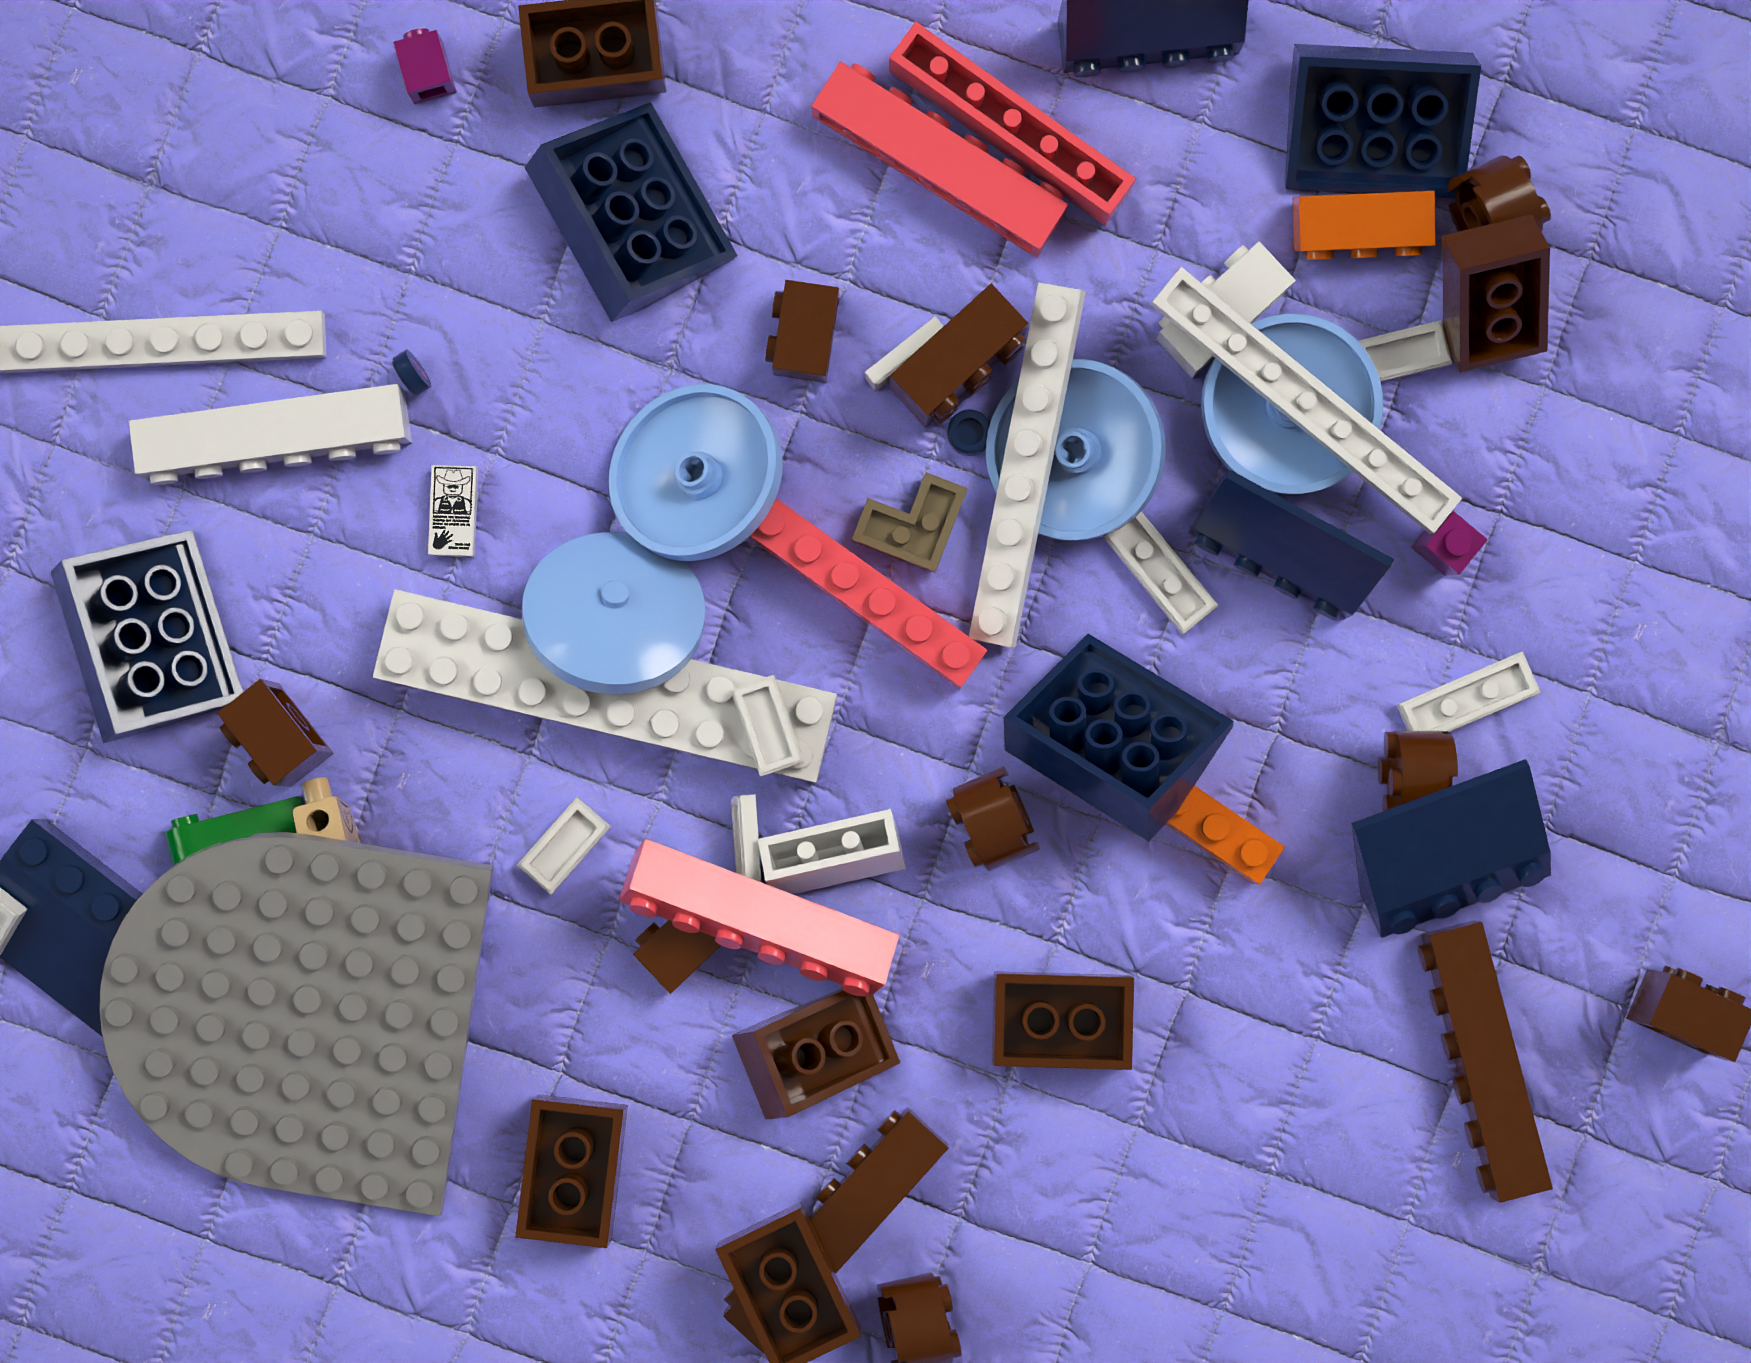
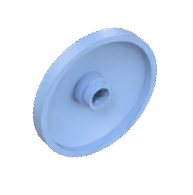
M1299 313L1274 315L1252 323L1256 329L1380 430L1383 416V392L1380 378L1369 354L1350 333L1326 319ZM1214 358L1208 369L1202 389L1201 413L1209 443L1217 457L1228 470H1232L1270 492L1280 495H1302L1316 492L1338 483L1353 472Z
M1072 360L1038 532L1041 535L1062 540L1078 541L1103 537L1117 531L1132 521L1149 503L1157 489L1164 468L1166 449L1165 434L1159 413L1145 390L1130 376L1114 367L1092 360ZM1019 380L1001 399L988 429L986 462L989 477L996 494Z
M695 384L671 390L657 397L640 410L627 425L618 440L609 469V494L615 515L625 531L634 540L659 556L678 561H697L723 554L747 539L760 526L772 508L782 478L783 459L780 441L775 428L765 413L750 399L733 389L714 384Z
M603 532L570 540L555 548L539 562L525 586L522 603V622L525 637L534 655L555 676L573 686L591 692L628 694L647 690L664 683L679 673L689 663L702 639L705 622V600L698 579L684 561L659 556L646 549L628 533Z

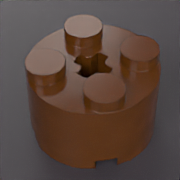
M1504 155L1498 156L1449 181L1447 193L1454 190L1455 202L1448 206L1458 232L1532 214L1542 232L1543 223L1551 219L1550 209L1544 198L1537 195L1530 181L1531 171L1529 165L1523 157L1519 155L1513 158Z
M1393 731L1384 733L1385 757H1379L1378 759L1379 784H1387V794L1383 796L1382 811L1452 786L1453 777H1458V762L1455 741L1452 734H1448L1449 731Z
M1004 766L954 787V797L946 800L956 825L964 824L970 836V840L965 841L964 844L974 867L984 865L989 872L1040 850L1038 841L1029 844L1027 834L1034 832V829L1015 785H1004L1001 779L1009 775Z
M930 1272L877 1284V1290L883 1296L878 1297V1306L887 1348H895L897 1359L892 1360L891 1363H952L953 1358L961 1357V1346L956 1329L951 1330L946 1317L947 1312L953 1311L948 1285H942L940 1276L934 1277L933 1273Z

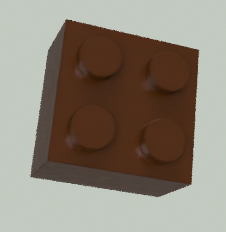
M259 679L217 712L224 722L220 726L221 732L235 748L241 745L252 758L248 762V766L263 784L270 781L274 786L292 787L334 754L279 683Z
M1664 966L1662 972L1647 969L1626 1019L1708 1056L1735 1063L1751 1027V1009L1743 1005L1746 997L1720 986L1716 988L1706 984L1705 988L1701 987L1703 978L1680 968L1674 969Z

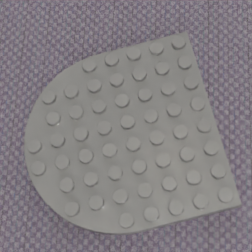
M289 832L253 834L251 837L234 839L224 843L218 842L194 852L176 863L156 879L134 903L112 940L104 965L99 1007L101 1031L106 1054L125 1097L139 1117L173 1150L191 1162L217 1175L264 1188L441 1216L446 1195L494 865Z

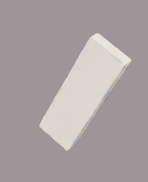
M1142 511L1124 527L1103 536V539L1182 635L1219 606Z
M1522 651L1399 703L1396 706L1407 731L1450 732L1541 692Z

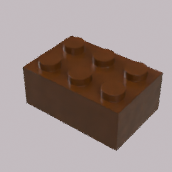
M562 0L518 5L527 91L534 108L667 92L656 0Z
M1532 214L1443 235V329L1449 351L1460 373L1547 352L1550 247Z
M991 283L890 375V390L925 428L933 421L940 426L959 408L957 406L960 402L959 397L966 391L973 396L992 378L990 374L993 372V366L999 361L1006 366L1025 348L1023 344L1027 341L1025 333L1028 322Z
M994 971L993 1065L1132 1070L1134 977L1114 974Z
M541 1094L532 1099L515 1238L608 1248L613 1236L628 1105Z
M802 1201L718 1242L715 1250L769 1363H808L861 1337V1325Z

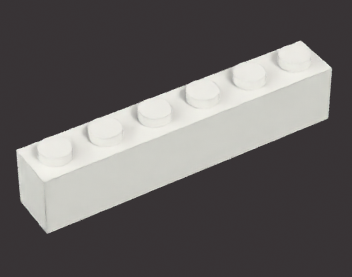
M399 384L129 421L135 474L146 480L150 479L151 485L173 484L178 482L177 475L195 473L196 479L217 478L223 476L222 469L239 467L241 473L260 472L267 470L266 463L284 461V466L286 467L304 466L311 464V457L329 455V460L331 461L348 460L356 457V451L373 449V453L376 455L392 454L401 451L400 445L412 443L406 394Z

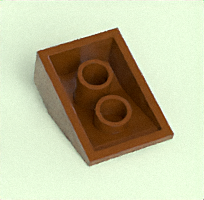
M843 989L772 1016L732 1035L765 1119L790 1117L900 1064L874 995L855 996L845 992Z

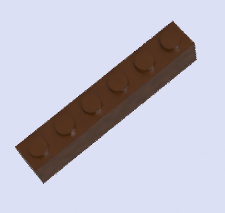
M1472 920L1422 933L1423 945L1418 946V954L1424 971H1431L1435 988L1429 990L1430 1000L1436 1016H1443L1447 1033L1441 1034V1041L1447 1059H1454L1458 1077L1453 1078V1087L1459 1104L1466 1103L1470 1121L1465 1122L1464 1127L1470 1147L1472 1149L1477 1148L1482 1165L1476 1167V1174L1482 1192H1489L1492 1199L1501 1203L1552 1190L1551 1179L1483 923Z
M909 1107L902 1114H899L896 1110L892 1111L878 1127L877 1130L882 1136L875 1144L869 1148L864 1143L846 1163L851 1168L848 1174L840 1182L833 1177L816 1196V1199L821 1203L811 1213L809 1218L835 1273L842 1268L949 1149L948 1143ZM732 1288L724 1298L728 1307L725 1309L723 1317L764 1354L734 1288Z

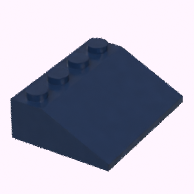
M1062 0L1057 23L1063 73L1074 72L1076 77H1091L1100 74L1101 69L1119 67L1120 72L1128 73L1143 70L1146 67L1145 64L1163 62L1164 67L1175 68L1185 66L1190 63V59L1207 57V61L1210 63L1232 60L1234 54L1240 53L1245 42L1248 0Z
M1294 44L1289 90L1285 188L1353 193L1435 191V197L1455 198L1454 190L1447 193V186L1452 178L1467 172L1481 64L1475 55L1469 52Z
M651 102L541 144L524 167L611 322L656 303L738 256Z
M1229 470L1213 486L1188 532L1197 537L1194 544L1216 556H1218L1220 551L1236 559L1234 566L1254 577H1258L1260 572L1276 580L1273 585L1275 589L1294 599H1297L1299 594L1316 602L1313 606L1315 611L1337 621L1339 616L1346 619L1356 612L1394 561L1390 556L1232 470Z
M193 530L64 559L50 572L103 744L149 732L221 709L243 693Z
M1087 634L1003 717L1004 747L1006 752L1149 842L1179 810L1233 728L1234 721L1092 635Z
M1526 759L1351 823L1360 896L1381 938L1391 934L1407 933L1418 924L1434 918L1443 919L1450 917L1459 909L1478 902H1491L1502 893L1521 886H1534L1544 878L1551 876V851L1531 769Z
M31 819L0 860V888L28 909L0 958L102 1036L99 1007L100 987L105 961L112 940L123 919L143 893L50 821Z

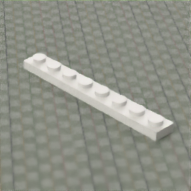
M1180 267L1151 302V306L1429 534L1436 532L1461 501V496L1184 268Z
M1038 282L969 637L973 640L1010 648L1016 647L1086 291Z
M323 311L0 326V373L327 358L325 313Z

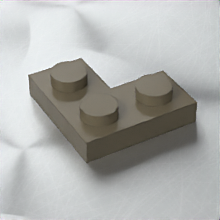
M926 472L910 514L867 498L851 541L936 573L968 488Z

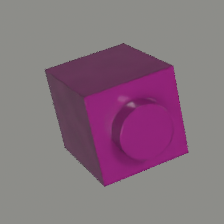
M427 28L414 29L405 33L403 39L393 42L407 93L414 104L457 92L444 43L437 30L429 32Z
M1452 511L1435 533L1429 534L1424 530L1411 548L1444 576L1460 575L1488 539L1456 512Z

